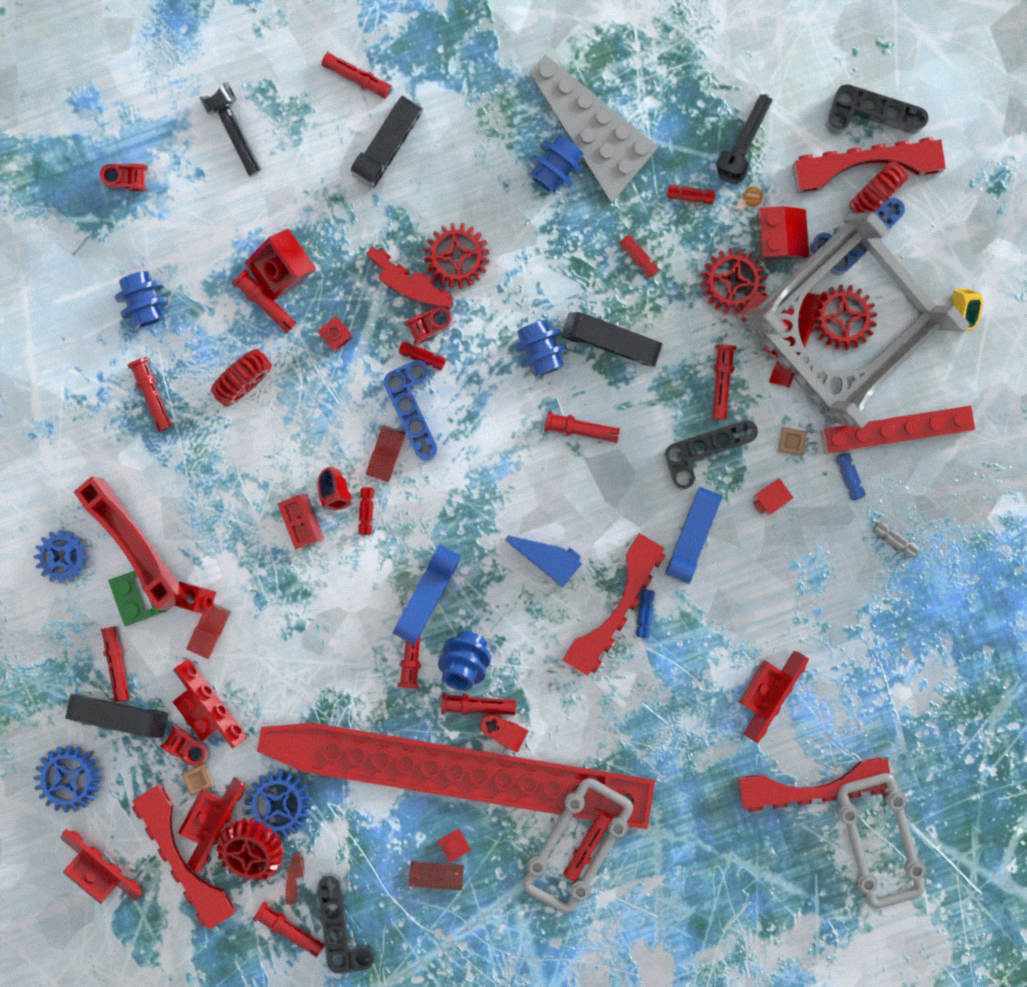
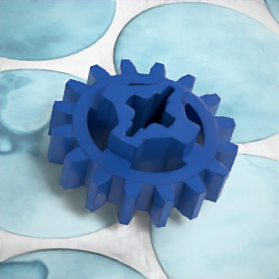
M59 530L58 536L54 532H49L50 539L42 537L43 546L35 547L40 551V554L34 555L35 559H40V563L35 567L38 569L43 568L41 576L50 575V582H54L56 578H58L60 584H64L65 578L69 582H73V575L82 576L79 569L88 567V565L83 563L84 559L89 558V555L83 553L88 547L87 545L80 546L81 537L73 539L74 532L69 531L67 536H65L64 530ZM60 540L68 541V543H66L62 547H60L58 544H55L54 542ZM47 551L49 552V561H48V562L46 561V553H47ZM76 551H77V562L74 561V553H75ZM58 552L66 553L64 555L66 562L58 561L60 558ZM60 567L68 570V572L61 574L54 571Z

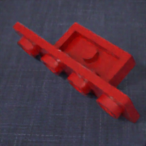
M809 292L802 301L798 316V330L804 347H806L815 323L813 318L818 315L813 309H820L821 307L816 301H823L824 299L819 294ZM788 308V311L784 309L781 313L791 315L793 310ZM781 319V321L787 327V329L784 332L789 331L791 329L790 321L786 319ZM791 336L783 338L791 343L789 346L794 344V339ZM764 347L763 352L777 359L769 382L789 388L795 374L790 368L787 370L779 363V356L774 350L770 351Z
M794 651L782 671L763 660L738 701L755 713L743 735L756 743H759L761 738L765 736L767 728L779 713L781 705L792 692L793 686L800 674L806 669L809 661L808 657Z
M190 660L184 661L173 669L187 688L184 693L173 701V704L201 741L208 738L216 730L220 732L231 748L236 747L247 739L241 726L237 724L226 706L222 704L213 692V689L207 684Z
M235 776L223 798L201 788L178 831L181 836L198 843L188 861L189 867L197 873L201 867L206 865L209 859V852L213 845L217 844L224 824L230 820L235 803L244 794L245 784Z
M67 829L64 830L60 839L78 853L64 869V875L100 905L116 887H119L134 901L140 898L142 891L136 881L130 878L126 879L120 874L121 870L115 864H108L101 858L102 854L96 848H89L82 842L83 838L75 831L70 832Z

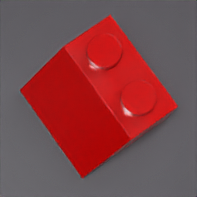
M788 206L759 208L757 223L760 261L809 258L806 209Z
M289 229L268 237L245 261V264L258 283L264 285V291L274 301L302 283L316 269Z

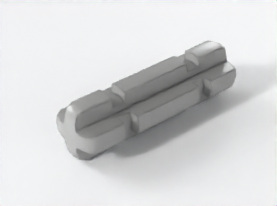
M882 521L873 530L875 534L880 537L883 536L884 540L899 551L903 550V554L909 558H913L919 550L918 546L912 542L909 543L908 539L894 529L890 530L889 526Z

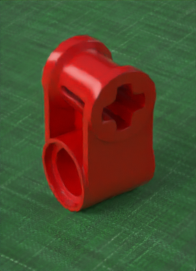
M106 164L100 170V179L108 189L146 192L145 176L148 166L144 164ZM113 171L118 173L116 181H106L108 173Z
M439 306L407 320L404 324L406 327H409L414 337V345H419L430 340L435 335L448 330L453 324V317L447 308ZM439 313H445L448 316L447 322L443 325L435 323V317ZM417 325L419 326V328H420L422 334H420V332H419V330H418V328H417Z
M494 714L484 716L480 722V729L486 736L517 753L529 730ZM493 719H496L495 724L498 726V729H492L490 732H487L486 721L491 722Z
M172 725V732L165 743L160 745L166 752L192 766L205 763L210 756V750L204 743L176 725ZM194 747H198L202 751V757L199 761L194 760L191 756Z

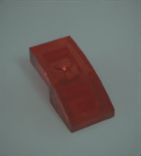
M382 425L366 475L386 482L390 481L406 432Z
M213 604L210 615L202 614L186 649L209 659L231 611Z
M298 850L295 853L288 870L286 905L298 902L296 878L305 876L303 850Z
M411 861L409 886L462 890L464 865Z

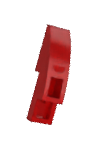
M372 246L366 253L367 257L383 270L378 276L379 280L399 295L428 307L436 308L440 306L448 310L454 307L453 302H451L453 297L443 288L440 291L432 285L435 281L425 272L420 275L415 271L409 278V272L401 264L395 266L390 262L391 256L381 247L377 250Z

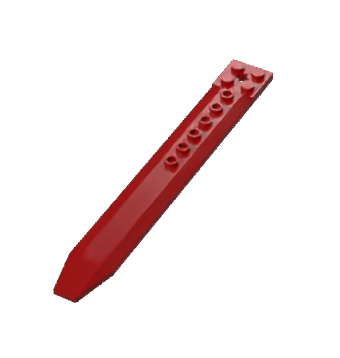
M318 723L261 727L257 752L306 773L562 815L566 808L565 797L567 794L576 791L583 780L591 778L625 796V793L630 794V798L634 799L633 811L627 823L629 827L648 829L655 779ZM589 788L584 795V808L580 812L574 813L572 817L595 821L600 810L614 817L620 815L623 807Z

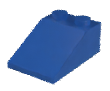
M509 535L505 539L507 543L561 587L565 586L582 565L579 561L581 556L571 548L566 551L562 547Z

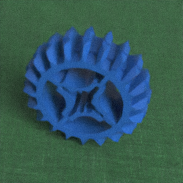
M67 745L65 752L62 746L56 748V753L52 750L47 752L49 759L46 757L40 759L41 763L45 766H36L35 770L41 772V775L34 776L35 781H41V784L35 786V790L42 789L44 792L38 796L39 799L49 798L45 803L47 807L55 802L54 811H59L63 805L64 813L70 811V806L76 812L79 811V804L83 808L88 806L86 798L90 801L95 800L96 797L91 791H100V788L94 785V783L102 781L101 777H95V773L100 772L101 768L93 769L92 765L97 760H87L90 756L89 751L81 756V747H77L73 753L72 745ZM60 759H72L81 766L72 770L66 764L63 765ZM55 766L57 779L50 785V771ZM77 772V774L72 776L70 783L59 785L66 778V775ZM85 772L87 781L84 791L81 792L79 778ZM61 788L67 789L70 794L73 793L75 799L62 798L55 792Z
M273 771L268 772V781L265 776L261 775L259 776L261 785L255 781L251 784L256 791L248 790L246 792L253 799L244 801L245 805H252V808L247 809L245 814L253 813L255 821L257 820L259 823L263 821L264 827L269 828L272 826L273 833L281 831L283 837L286 838L288 837V828L295 834L297 833L295 824L299 827L305 825L300 818L308 819L310 817V814L304 812V809H311L312 804L304 803V800L310 799L311 795L306 794L303 796L302 792L308 787L304 785L299 789L297 786L301 782L299 777L292 782V773H288L286 779H284L283 771H278L277 778H275ZM273 784L287 786V789L280 795L269 792L265 788ZM293 792L298 801L296 814L288 804V799ZM260 795L264 797L268 804V810L264 816L260 813L258 805ZM286 795L282 804L284 809L279 808L270 814L273 810V799L277 801ZM276 814H281L291 820L286 824H273L269 822Z

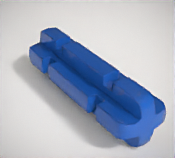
M846 452L838 455L836 460L839 466L842 465L843 469H841L847 487H850L852 490L849 491L852 499L858 500L865 497L866 492L864 487L860 486L862 482L856 467L851 464L853 461L851 454Z
M642 590L641 592L642 603H640L638 615L639 627L637 626L636 636L640 638H649L650 636L649 624L651 625L652 601L655 598L653 590Z

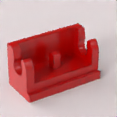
M299 494L277 503L295 549L304 548L312 543L325 540L308 494Z

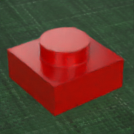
M459 828L437 840L449 863L471 851Z

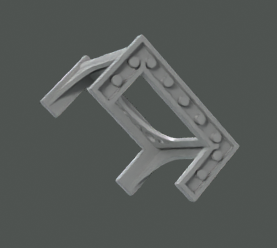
M875 212L853 213L842 220L845 225L761 305L757 308H749L743 314L747 319L745 323L748 328L754 333L758 332L763 337V345L768 350H774L779 356L778 361L785 369L788 370L790 368L795 374L794 380L801 387L804 388L806 386L811 392L810 398L818 406L822 405L827 410L825 414L834 424L839 423L863 428L869 422L862 414L869 397L937 330L964 331L970 325L955 306L936 305L879 238H883L890 230ZM861 242L922 314L869 364L851 371H836L822 366L806 351L798 330L799 310L808 291L851 249ZM789 306H791L793 309V313L791 315L787 313H781L784 309L785 311H788ZM781 319H786L790 321L791 329L789 331L784 332L787 329V327L784 325ZM791 336L794 339V344L789 346L791 343L783 338ZM804 356L808 358L807 363L802 361ZM819 372L825 374L824 382L821 377H817ZM834 376H837L841 381V388L837 394H833L829 386ZM851 376L855 380L849 383L851 386L848 388L847 378Z

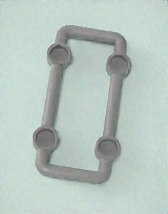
M881 773L842 785L838 791L840 806L838 807L837 815L841 822L846 824L859 870L856 883L859 889L865 893L868 904L878 909L920 897L925 890L923 876L925 875L926 867L922 860L917 858L904 811L907 798L903 791L898 789L895 777L889 773ZM887 783L888 792L885 796V801L894 810L907 856L904 870L908 877L913 879L915 888L877 899L875 890L877 889L878 881L875 875L869 872L856 826L859 813L855 805L850 803L848 794Z
M591 778L583 780L576 791L567 794L565 797V810L539 854L529 858L528 872L523 880V888L528 894L562 913L572 912L579 901L589 897L592 879L616 839L623 837L627 833V821L633 811V804L628 798ZM590 788L622 806L623 809L619 816L613 817V821L608 826V835L582 879H577V881L571 884V897L567 903H564L534 886L533 882L537 876H541L546 872L548 856L573 814L580 812L584 808V795Z

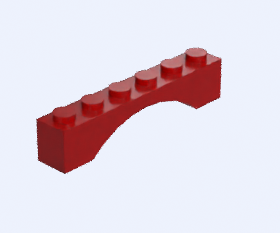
M934 137L922 138L919 140V143L910 144L909 140L899 141L895 143V146L886 147L885 144H877L871 146L870 150L861 151V147L850 148L846 150L847 153L837 154V151H828L822 153L821 157L814 158L812 154L799 156L798 160H795L792 165L797 194L822 190L830 180L840 173L865 164L887 165L889 162L896 161L905 170L916 176L938 174L946 169L942 140H934Z
M970 405L869 421L863 428L843 425L824 428L820 432L824 455L904 441L967 433L975 430V424Z
M91 476L73 491L86 511L100 523L121 548L135 570L143 591L157 610H169L187 595L103 478Z
M638 533L625 554L627 563L626 584L617 608L597 629L587 635L574 639L562 661L587 676L590 672L596 673L602 663L599 660L600 655L603 651L608 653L615 641L611 638L616 629L621 631L627 621V618L624 617L629 608L633 610L640 600V597L637 596L641 587L646 589L652 580L651 570L654 566L659 568L666 556L662 553L665 549L664 547Z
M886 757L859 760L851 770L840 778L814 787L784 785L771 780L763 774L737 777L741 807L744 809L748 808V812L762 811L763 806L772 805L773 809L788 807L787 803L796 801L797 805L812 804V799L822 798V802L835 801L842 785L881 773L890 774L888 758ZM887 783L849 793L848 797H862L861 792L871 791V795L885 794L886 789H888Z
M162 783L132 800L134 803L132 809L138 819L142 818L147 825L145 831L152 841L155 839L160 848L157 850L164 862H169L172 867L170 873L175 882H181L185 889L183 895L190 905L194 904L197 909L196 917L202 926L206 925L209 930L234 915L237 909L225 889L214 886L202 879L183 859L176 845L173 833L172 816L174 803Z

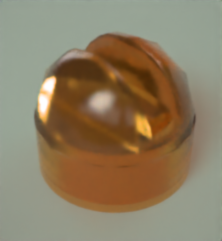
M749 187L743 194V201L749 207H756L763 200V193L758 187ZM748 193L760 195L759 197H747Z

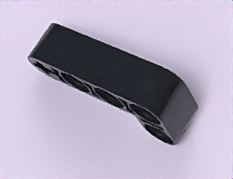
M845 84L838 88L833 97L825 125L830 133L841 134L848 127L852 115L915 134L925 127L929 116L926 110L919 106ZM847 93L851 97V102L844 103L841 101L840 94ZM863 101H871L874 104V110L865 109ZM887 108L895 109L898 117H889L886 112ZM905 112H906L907 114H906L905 117H904L905 120H904V121H901L902 117L904 116V114H905ZM913 116L918 117L917 121L919 123L917 125L913 124ZM832 117H841L844 121V125H835L832 121Z
M402 95L365 153L361 152L355 159L350 170L352 176L371 188H375L417 123L424 108Z
M580 312L568 313L561 333V337L576 343H586L653 368L656 367L663 346L659 341Z
M748 420L669 445L664 452V461L673 486L679 490H686L693 485L695 474L691 462L749 444L755 440L758 435L756 424ZM743 426H745L746 430L751 429L752 433L748 435L749 439L745 435L736 438L738 443H734V435L731 429L734 430V434L741 432ZM722 433L728 437L729 442L727 446L722 447L717 444L716 436ZM695 441L704 443V453L697 454L693 451L692 445ZM676 448L681 451L682 458L680 461L675 462L670 459L669 451ZM679 472H686L689 475L690 480L687 485H681L677 482L676 477Z
M70 694L65 719L142 737L164 738L169 713L152 709H140L88 696Z
M334 873L325 874L318 883V895L327 966L330 971L338 974L367 970L374 963L376 957L375 950L368 944L350 946L341 878ZM328 880H331L332 884H336L332 890V896H338V898L325 900L330 895L329 888L324 887ZM331 904L336 905L340 911L339 915L335 917L330 916L326 911L327 906ZM334 929L339 930L343 935L342 940L333 941L329 935L330 931ZM365 951L370 955L371 959L367 963H362L358 960L357 954ZM337 954L342 955L346 960V964L343 966L335 965L332 960L333 956Z

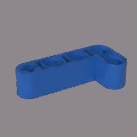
M891 198L875 214L890 229L903 216L905 206L901 200ZM894 207L896 209L895 213L885 220L883 216L889 209ZM825 232L818 234L810 245L812 254L819 250L817 247L818 240H825L827 242L832 235ZM864 245L862 251L851 249L843 257L846 261V267L838 268L835 265L829 271L834 275H843L868 250Z
M416 360L387 373L384 377V386L416 455L422 461L428 462L437 456L438 449L411 389L425 383L429 378V371L424 362ZM417 366L422 367L425 371L423 377L419 379L411 376L412 369ZM391 378H401V387L398 389L390 388L389 381ZM403 399L412 401V408L409 411L404 412L399 409V403ZM414 421H419L423 424V429L418 434H413L409 430L410 424ZM426 434L429 436L424 438L427 446H433L429 456H426L425 453L420 454V451L423 449L420 441L414 443V440L421 439Z
M699 486L664 576L687 585L690 584L697 567L698 558L720 505L722 495Z
M441 544L438 545L428 568L392 634L413 645L416 644L456 570L462 555Z

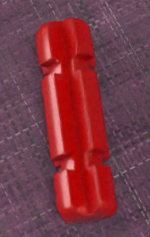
M669 185L667 198L676 200L680 198L683 201L697 203L703 201L704 204H713L715 201V191L707 189L702 191L700 188L685 186L679 188L678 185Z
M627 235L620 241V246L624 251H629L628 255L640 269L643 267V272L648 278L653 277L659 271V267L654 262L651 263V258L639 244L636 246V241L631 235Z
M402 342L398 352L400 355L410 356L411 359L422 361L428 366L432 365L433 368L438 370L444 368L446 363L445 357L440 355L434 356V353L417 346L414 348L412 344Z
M362 487L360 493L362 501H360L359 521H361V524L358 526V533L360 535H371L372 525L370 523L373 521L374 502H372V498H374V488Z

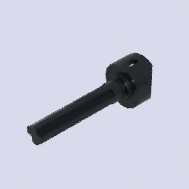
M228 82L222 83L217 92L211 97L200 96L199 98L207 114L218 113L248 175L252 176L260 172L262 169L230 108L237 101Z
M765 93L764 95H759L732 152H721L716 162L721 179L732 184H738L746 177L750 163L744 158L773 101V98H770L769 95Z

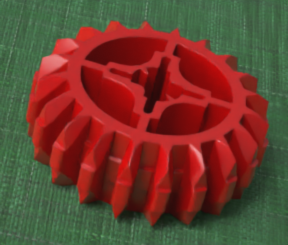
M896 161L889 162L851 200L849 208L853 211L852 213L876 212L908 180L909 174Z
M451 223V231H447L443 225L441 226L442 235L437 231L433 232L434 237L437 239L436 241L433 239L427 240V243L432 248H424V252L431 255L424 258L425 263H432L426 268L427 272L436 270L432 275V279L436 280L441 276V286H444L448 280L450 281V289L454 288V282H458L459 289H463V281H467L468 286L471 287L473 283L470 278L474 277L476 281H480L481 277L477 272L479 271L484 274L487 272L486 268L481 266V264L488 265L490 263L489 259L483 258V256L490 254V250L481 249L487 245V241L482 240L478 242L482 233L478 232L473 236V226H470L466 232L464 231V223L460 224V230H456L455 223ZM458 238L470 241L476 250L462 248ZM451 239V248L437 255L439 247L446 240ZM455 245H457V251L460 254H464V256L460 257L459 267H457L454 258H450V256H454ZM477 257L473 268L463 274V264ZM438 262L452 264L456 275L442 270Z
M729 248L728 256L721 250L718 252L720 260L712 255L710 260L713 265L710 263H705L704 268L709 272H701L700 277L707 279V281L700 282V287H708L707 290L703 291L702 295L712 296L707 303L710 305L716 301L718 303L715 306L716 311L721 308V305L725 306L724 314H728L730 307H732L734 315H737L739 307L743 310L757 291L766 290V286L759 284V282L766 281L767 277L758 275L764 271V267L756 269L755 266L758 264L759 259L756 258L753 262H750L749 259L752 253L748 252L744 258L742 257V249H738L737 255H734L733 249ZM726 263H733L730 273L715 274V271L720 266ZM741 265L750 272L753 282H750L749 279L741 275ZM735 273V280L740 285L736 284L731 291V282L727 281V278L730 280ZM713 281L725 287L726 298H723L716 291ZM737 290H752L744 299L733 301Z
M840 284L838 286V293L832 286L829 288L830 296L826 292L820 294L824 299L823 301L817 300L816 302L821 307L820 309H813V311L818 313V317L813 318V321L818 323L819 326L814 327L812 330L814 333L822 332L817 338L819 341L824 339V337L828 339L825 343L826 347L835 342L834 350H839L841 344H843L844 351H848L851 343L852 347L857 349L859 347L858 340L863 344L867 342L864 334L870 337L873 335V331L868 327L873 328L877 326L875 321L870 320L877 317V313L870 312L869 310L874 308L875 304H866L870 296L866 295L862 299L860 297L862 289L859 288L854 294L852 293L853 285H849L847 292H845L843 284ZM838 299L837 312L824 316L827 305L831 301ZM846 299L854 302L861 312L851 310ZM842 312H844V316L852 317L846 321V325L843 319L836 318ZM863 320L860 331L856 335L849 337L851 323ZM826 323L836 325L842 337L831 332Z
M259 349L250 350L242 357H239L212 384L211 393L214 395L213 397L224 407L238 402L270 372L272 364L269 358Z
M245 818L240 821L234 820V822L224 828L218 838L216 851L219 853L217 859L223 860L222 867H228L229 874L233 872L237 874V879L242 876L245 877L246 882L251 880V878L256 883L260 879L265 881L269 876L276 873L282 863L284 850L282 849L283 842L278 840L279 833L271 832L272 826L269 828L263 826V821L257 824L254 818L249 822Z

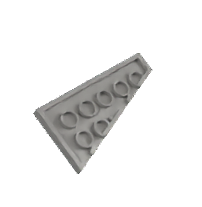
M545 54L530 72V76L554 111L558 121L566 130L572 143L584 153L582 159L588 165L612 205L657 151L658 146Z

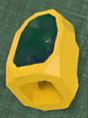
M954 288L952 306H955L970 324L964 331L972 330L978 324L983 307L982 293L972 289Z

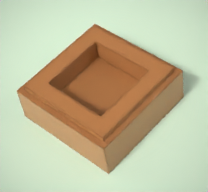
M782 427L778 452L803 456L807 431Z
M205 763L181 773L190 796L198 794L201 788L207 790L214 787Z

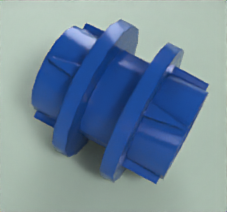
M558 135L553 143L548 141L541 143L540 147L545 152L542 157L533 154L530 158V161L535 166L529 174L530 178L552 194H555L560 186L565 188L571 187L572 182L567 176L570 172L580 175L582 168L578 161L584 154L570 140Z
M149 271L133 273L119 280L122 291L114 297L116 302H126L127 308L120 312L123 319L131 318L134 328L147 327L165 319L162 308L167 306L169 301L167 297H158L156 293L163 288L161 281H152Z
M541 320L517 331L520 343L514 346L515 351H525L527 359L521 362L522 368L530 367L534 377L549 374L565 366L562 354L568 349L566 345L557 346L554 338L561 335L560 329L552 330L547 320Z
M468 631L460 632L457 634V637L445 641L444 653L440 655L438 667L443 673L441 680L451 688L462 691L469 690L473 684L482 682L487 672L485 668L489 666L492 658L490 652L486 649L488 641L482 636Z

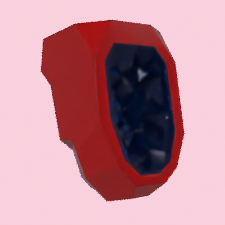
M327 467L321 471L317 485L322 506L333 511L342 510L350 506L351 494L348 491L346 479L342 477L341 472L335 467Z

